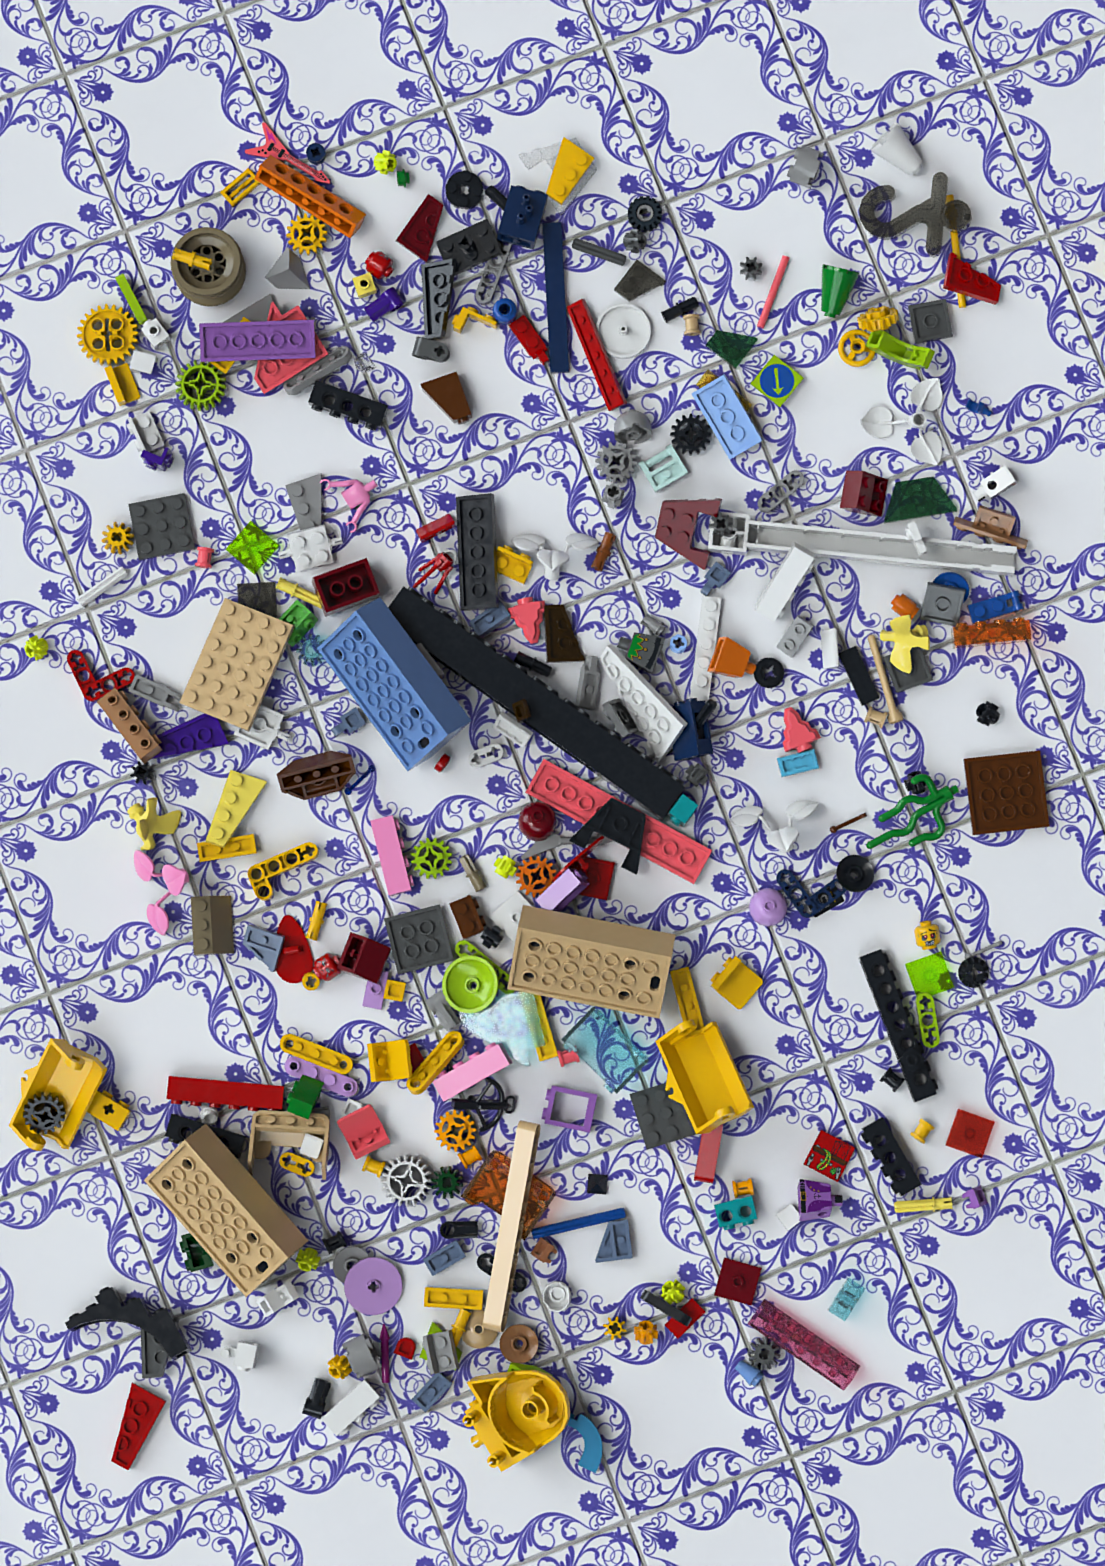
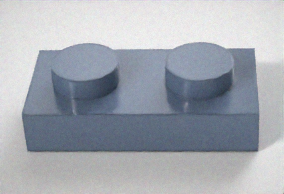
M499 601V608L487 609L471 620L469 624L475 633L483 638L509 620L511 615L501 601Z
M455 1240L424 1258L423 1261L431 1275L434 1276L465 1258L466 1255L458 1241Z
M436 1373L411 1400L426 1413L452 1383L443 1374Z

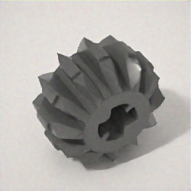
M764 1337V1343H761L760 1338H757L759 1345L756 1346L751 1342L750 1345L755 1350L749 1349L747 1352L754 1354V1356L748 1359L749 1361L756 1359L753 1364L754 1367L761 1363L760 1370H764V1364H767V1368L770 1370L771 1365L769 1362L772 1361L773 1364H778L773 1358H780V1354L774 1353V1351H778L780 1348L779 1346L772 1348L775 1344L774 1340L768 1345V1337ZM763 1348H765V1351L769 1350L766 1359L759 1357Z

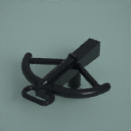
M489 1077L485 1078L488 1084L477 1099L470 1095L467 1099L452 1098L451 1102L454 1110H476L483 1125L479 1129L480 1132L487 1131L495 1126L500 1120L503 1110L507 1114H511L515 1110V1097L507 1096L505 1099L501 1085ZM494 1085L499 1093V1100H481L490 1086ZM510 1098L513 1099L512 1106L508 1103ZM480 1110H498L495 1118L489 1124H486Z

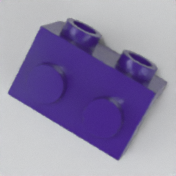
M165 447L161 457L146 450H143L140 456L144 461L143 463L146 464L145 466L154 471L157 468L166 471L167 467H171L174 460L171 450Z

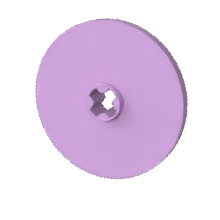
M368 1257L356 1262L350 1268L345 1277L344 1292L350 1305L357 1311L367 1315H379L390 1310L398 1302L402 1292V1279L397 1268L389 1261L379 1257ZM373 1281L378 1285L374 1291L368 1287Z

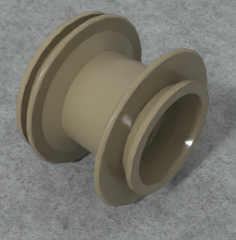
M203 227L191 230L177 242L171 255V272L179 290L187 299L198 305L218 306L233 299L244 284L246 264L237 242L229 234L217 228ZM175 248L190 253L193 251L197 255L213 259L211 270L208 271L196 266L190 267L187 263L173 260L172 256L175 253ZM216 256H222L223 259L217 261ZM218 269H223V274H216V271ZM194 270H199V275L194 276ZM206 276L212 277L210 282L204 281Z

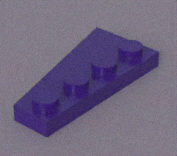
M202 714L156 735L162 742L159 744L162 751L152 759L230 744L219 720L207 714Z

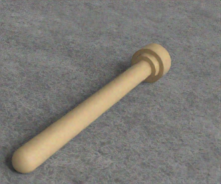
M870 634L868 642L889 709L887 719L889 724L903 721L904 718L902 712H899V709L896 708L875 636Z

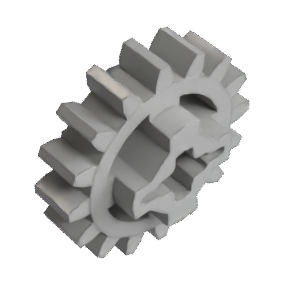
M617 441L616 445L613 446L609 442L608 448L604 445L602 446L603 453L598 451L597 455L600 458L595 459V462L600 465L596 467V470H602L600 477L606 475L607 482L612 478L613 483H616L617 479L622 483L623 477L629 479V472H635L632 466H636L637 462L632 460L636 458V455L630 454L632 448L626 449V443L619 446V441ZM613 450H619V451H622V452H621V453H613L612 451H613ZM606 456V458L608 459V464H606V466L604 467L603 460ZM626 458H628L629 465L627 469L624 465V461L626 460ZM612 459H615V460H618V459H619V460H620V461H619V466H618L617 464L612 465V464H613V460H612ZM617 471L620 474H611V472Z

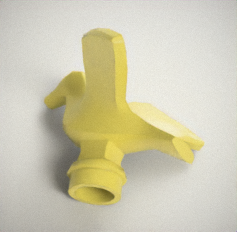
M904 615L889 621L892 631L882 630L880 632V640L895 642L890 662L899 670L910 674L912 670L910 650L912 647L929 650L930 638L928 637V630L925 625H916L913 629H910L911 617L910 615Z
M157 797L147 799L146 811H144L145 809L140 803L131 806L127 813L130 819H134L137 823L136 832L144 842L141 850H152L155 848L154 833L163 835L174 834L181 818V811L176 810L162 816L157 815Z

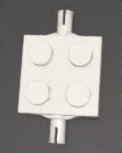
M325 525L288 533L289 549L280 551L278 554L280 559L291 557L295 563L296 571L333 563L332 546L343 544L341 536L330 539L326 533Z
M263 705L260 706L250 731L237 727L233 734L266 750L270 749L277 737L286 742L290 737V734L280 730L284 715Z

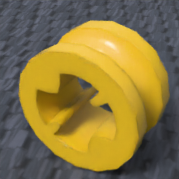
M308 972L303 976L302 984L307 990H315L319 986L320 981L315 973ZM310 976H312V979L316 978L313 986H310V984L306 985L305 983Z

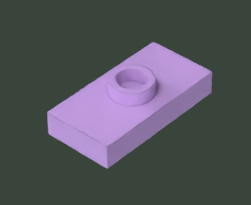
M382 972L378 984L367 981L362 1006L382 1010L389 972Z

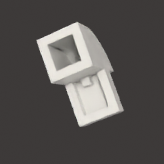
M289 1280L256 1300L265 1317H268L299 1298L296 1287Z

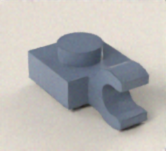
M716 561L704 576L708 582L700 592L707 596L714 586L720 589L731 575V572Z
M355 707L340 717L342 723L332 728L331 731L335 737L345 730H348L349 734L364 726L366 722Z

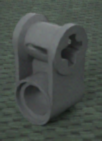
M416 337L412 356L443 363L449 359L450 352L443 343L424 337ZM443 349L445 354H441L439 357L436 352H440Z

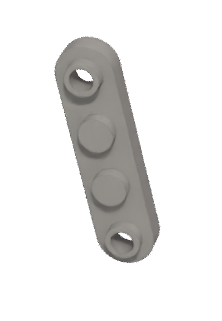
M347 346L338 347L286 380L283 384L288 395H297L303 389L315 384V381L331 374L338 367L347 364L352 357Z

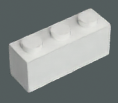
M365 1378L326 1413L321 1420L335 1436L339 1433L343 1436L351 1429L349 1424L354 1420L357 1423L365 1416L363 1412L368 1407L372 1410L380 1403L378 1398L381 1395Z

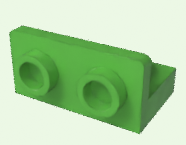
M298 599L279 618V620L295 626L288 641L291 647L300 642L302 637L318 621L317 617Z

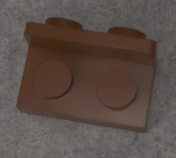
M467 895V897L449 903L463 940L485 931L484 926L487 925L483 915L479 916L476 910L480 908L476 897L472 898L471 895Z

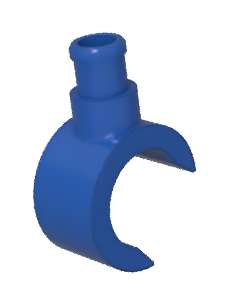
M970 398L968 399L965 408L977 414H986L987 416H990L992 413L991 410L984 407V403L979 402L978 404Z

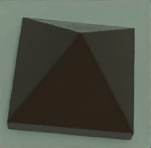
M526 699L512 704L517 722L531 717V707Z

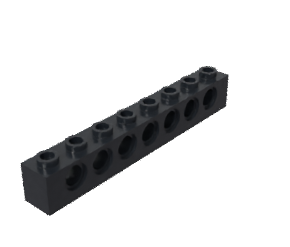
M880 949L859 957L858 959L897 1060L907 1050L901 1045L903 1038H909L911 1040V1047L922 1055L924 1049L921 1042L917 1043L916 1028L914 1024L910 1025L908 1017H911L907 1006L903 1007L901 999H904L900 988L896 989L894 981H897L893 970L889 971L887 963H890L887 953H882ZM878 965L883 968L882 976H876L873 973L875 966ZM885 983L890 986L889 994H883L880 991L882 984ZM891 1001L895 1002L898 1007L897 1011L893 1013L887 1009V1004ZM896 1020L904 1022L903 1030L895 1029L894 1022ZM928 1060L924 1061L913 1074H910L900 1065L913 1102L937 1094L938 1086L935 1079H931L929 1075L931 1067ZM917 1074L924 1075V1084L918 1085L915 1082Z

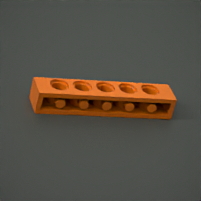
M272 155L260 165L255 176V180L349 238L360 229L366 216L364 212Z

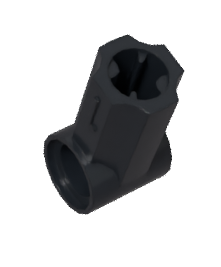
M446 1221L440 1226V1234L446 1239L478 1238L477 1221ZM448 1224L454 1227L453 1234L449 1236L443 1233V1227Z
M315 1378L302 1414L321 1419L331 1382Z

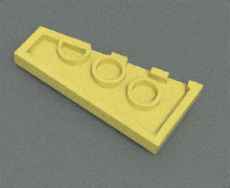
M230 770L206 837L207 843L222 848L226 846L238 825L266 786L267 781Z

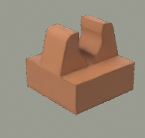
M540 1238L530 1254L543 1263H551L548 1256L551 1252L556 1254L557 1250L549 1242Z

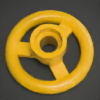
M859 329L850 330L839 341V355L850 366H864L873 359L875 352L867 348L865 342L860 338H855L854 335L863 336L868 340L870 334ZM849 338L851 352L846 356L844 353V343ZM854 345H859L861 349L855 350ZM869 352V355L864 360L853 361L856 354Z

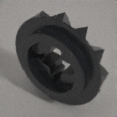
M774 658L761 659L756 664V669L753 673L755 681L765 688L776 687L782 682L784 677L782 664ZM773 666L772 673L776 678L769 676L764 680L766 673L762 669L769 670Z
M969 957L960 964L958 976L960 981L967 987L976 988L982 986L988 980L989 969L982 959ZM973 964L977 971L982 972L976 974L975 981L972 975L966 974V972L972 971Z

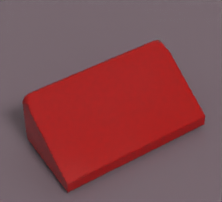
M447 514L418 528L416 533L423 543L454 528L455 522L451 515Z

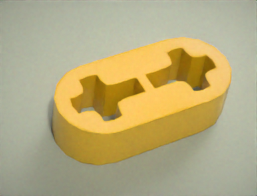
M291 1152L283 1153L280 1156L279 1163L282 1168L304 1177L314 1173L315 1166L312 1161ZM289 1155L292 1156L291 1160L295 1161L296 1165L289 1164L285 1166L283 1158H287ZM307 1162L311 1171H307L304 1174L303 1169L298 1167V1164L305 1165Z

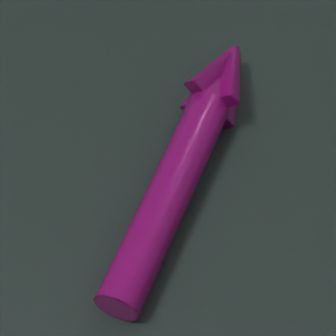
M385 1324L382 1326L379 1340H381L382 1383H390L388 1342L390 1337Z

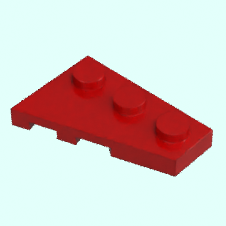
M951 252L948 256L943 289L996 305L999 300L1001 285L984 273L977 272L971 268L972 265L962 262L956 258V254Z

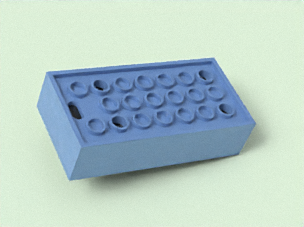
M380 597L356 610L317 648L407 771L431 758L471 722L466 712Z

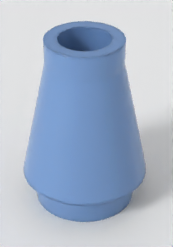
M743 1360L735 1367V1370L740 1373L750 1386L756 1387L764 1377V1374L761 1373L762 1370Z

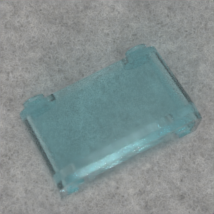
M595 1006L561 1039L564 1042L562 1046L569 1053L573 1050L604 1080L605 1084L603 1086L611 1094L613 1092L617 1094L650 1060Z

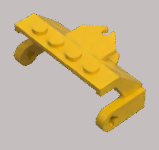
M687 1020L674 1027L655 1042L668 1069L665 1090L670 1091L673 1088V1094L668 1095V1097L684 1105L695 1133L705 1134L710 1133L726 1122L743 1116L753 1109L754 1105L717 1022H710L702 1029L694 1031L697 1028L694 1020Z
M50 1038L38 1065L24 1071V1074L28 1075V1080L25 1077H21L22 1098L9 1123L10 1128L33 1150H43L46 1141L42 1136L55 1140L63 1149H69L105 1076L107 1067L97 1057L70 1045L66 1039ZM41 1092H44L45 1096L52 1093V1098L58 1096V1102L63 1101V1108H65V1120L60 1121L61 1127L55 1126V1132L49 1129L47 1134L44 1133V1130H41L38 1134L37 1128L30 1130V1124L26 1125V1118H23V1112H25L24 1105H28L27 1100H34V1094L41 1097Z

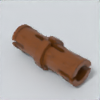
M605 532L600 546L596 549L597 553L591 565V568H594V570L602 572L607 557L611 555L610 550L616 539V536L612 533Z

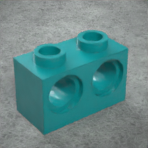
M682 794L669 812L670 821L678 827L680 824L684 827L697 810L698 805Z
M752 1196L714 1205L719 1228L723 1227L724 1231L735 1228V1224L742 1223L743 1226L753 1224L754 1219H758ZM741 1207H750L751 1213L748 1217H743L740 1214ZM725 1210H729L732 1213V1218L728 1222L723 1221L721 1218V1214Z

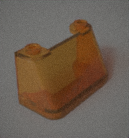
M493 1150L461 1197L470 1205H478L482 1202L502 1215L511 1159L503 1153ZM532 1175L521 1239L524 1241L556 1196L555 1190L535 1175Z

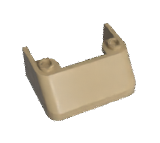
M259 1110L255 1112L252 1116L248 1172L253 1176L254 1159L268 1157L271 1152V1146L301 1148L304 1136L308 1133L324 1140L318 1158H310L315 1162L322 1163V1180H326L329 1156V1118L320 1113H311L309 1119L285 1111Z

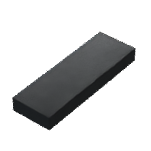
M854 646L838 653L861 706L879 699L857 647Z

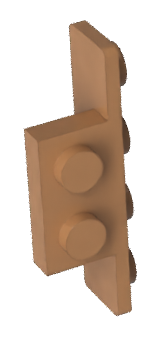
M979 505L974 522L959 517L954 519L953 525L961 531L969 530L979 537L987 536L993 538L992 540L997 543L1005 542L1017 547V549H1026L1028 540L1011 535L1016 519L1015 516Z

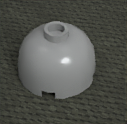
M634 409L627 410L614 423L615 440L619 441V443L628 444L627 441L635 440L634 444H639L651 438L652 428L650 420L642 412Z

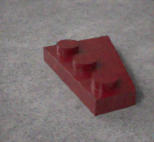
M429 194L395 240L425 263H427L444 206Z

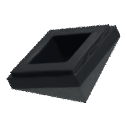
M588 1174L587 1193L606 1194L607 1175Z

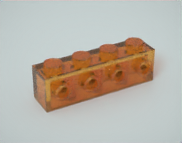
M1024 617L1013 618L1012 622L998 619L994 620V623L986 624V621H977L975 625L967 626V623H957L956 627L951 629L953 649L1029 642L1031 640L1030 621L1024 620Z

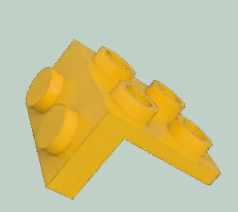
M737 956L733 959L729 957L722 965L725 969L721 974L717 971L710 981L713 983L710 987L734 1007L742 1009L763 984V980L744 965Z
M407 1039L367 1044L371 1082L412 1077L410 1046Z

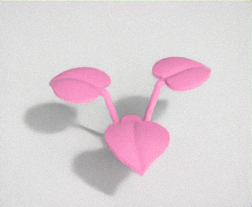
M136 850L134 853V866L138 876L144 881H150L152 876H163L169 890L155 905L149 904L147 907V918L150 925L156 932L165 936L169 928V918L165 910L160 907V904L171 894L174 896L179 895L184 884L189 882V875L185 869H178L171 864L164 865L162 873L153 872L155 866L151 858L142 851Z

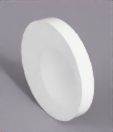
M620 303L610 306L600 315L596 324L606 353L614 358L629 359L635 357L646 348L650 340L651 326L646 314L640 308L631 304Z

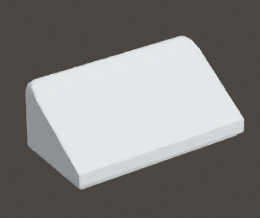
M837 629L824 630L821 632L823 668H838Z

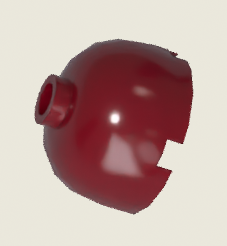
M533 802L526 805L520 812L518 819L521 833L527 839L536 842L543 841L553 834L557 823L556 815L552 808L542 802Z

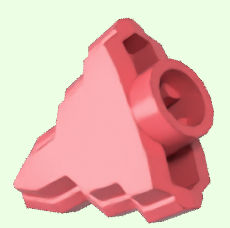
M532 597L517 600L518 605L507 608L511 615V619L515 620L517 627L523 629L524 636L530 644L538 643L540 636L539 625L543 621L542 613L544 612L545 600L533 601Z
M792 707L784 709L786 728L783 732L785 740L782 743L785 752L796 749L798 753L813 748L811 743L821 738L818 731L811 728L808 722L803 721L799 713Z

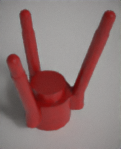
M445 552L439 553L435 558L418 569L421 572L434 563V566L413 585V588L415 589L436 569L440 572L444 570L445 572L434 591L436 595L449 572L454 568L452 566L454 563L453 559Z

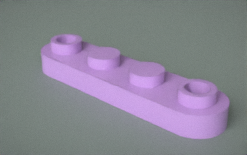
M290 1057L285 1062L284 1068L289 1075L301 1079L302 1075H306L324 1082L323 1088L345 1097L355 1095L358 1090V1084L354 1079L298 1057ZM294 1062L298 1065L296 1070H292L290 1067ZM347 1083L351 1084V1090L349 1091L344 1089Z

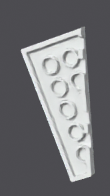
M613 644L607 645L599 660L609 678L615 681L619 696L622 695L627 703L625 706L638 730L645 735L648 748H652L656 757L654 759L657 764L661 763L688 723Z

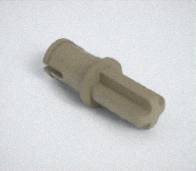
M468 854L462 856L459 861L467 874L466 878L470 879L475 891L478 892L487 887L479 874L480 870L476 869Z

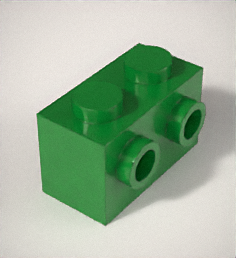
M302 1075L300 1081H295L292 1088L293 1092H290L286 1100V1103H289L287 1111L309 1119L320 1097L324 1082Z

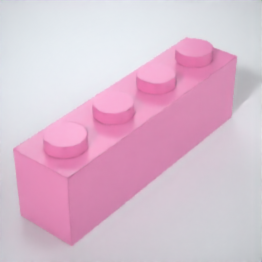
M393 815L371 820L388 895L393 896L412 891L411 886H414L412 874L408 875L406 868L410 866L407 856L403 857L402 849L405 846L403 838L398 837L397 830H400L398 819H394Z
M493 1042L485 1047V1052L480 1054L478 1051L470 1055V1060L466 1063L460 1061L452 1066L453 1070L447 1073L446 1070L440 1072L437 1079L433 1081V1084L443 1102L512 1064L513 1062L503 1044L499 1043L496 1045Z

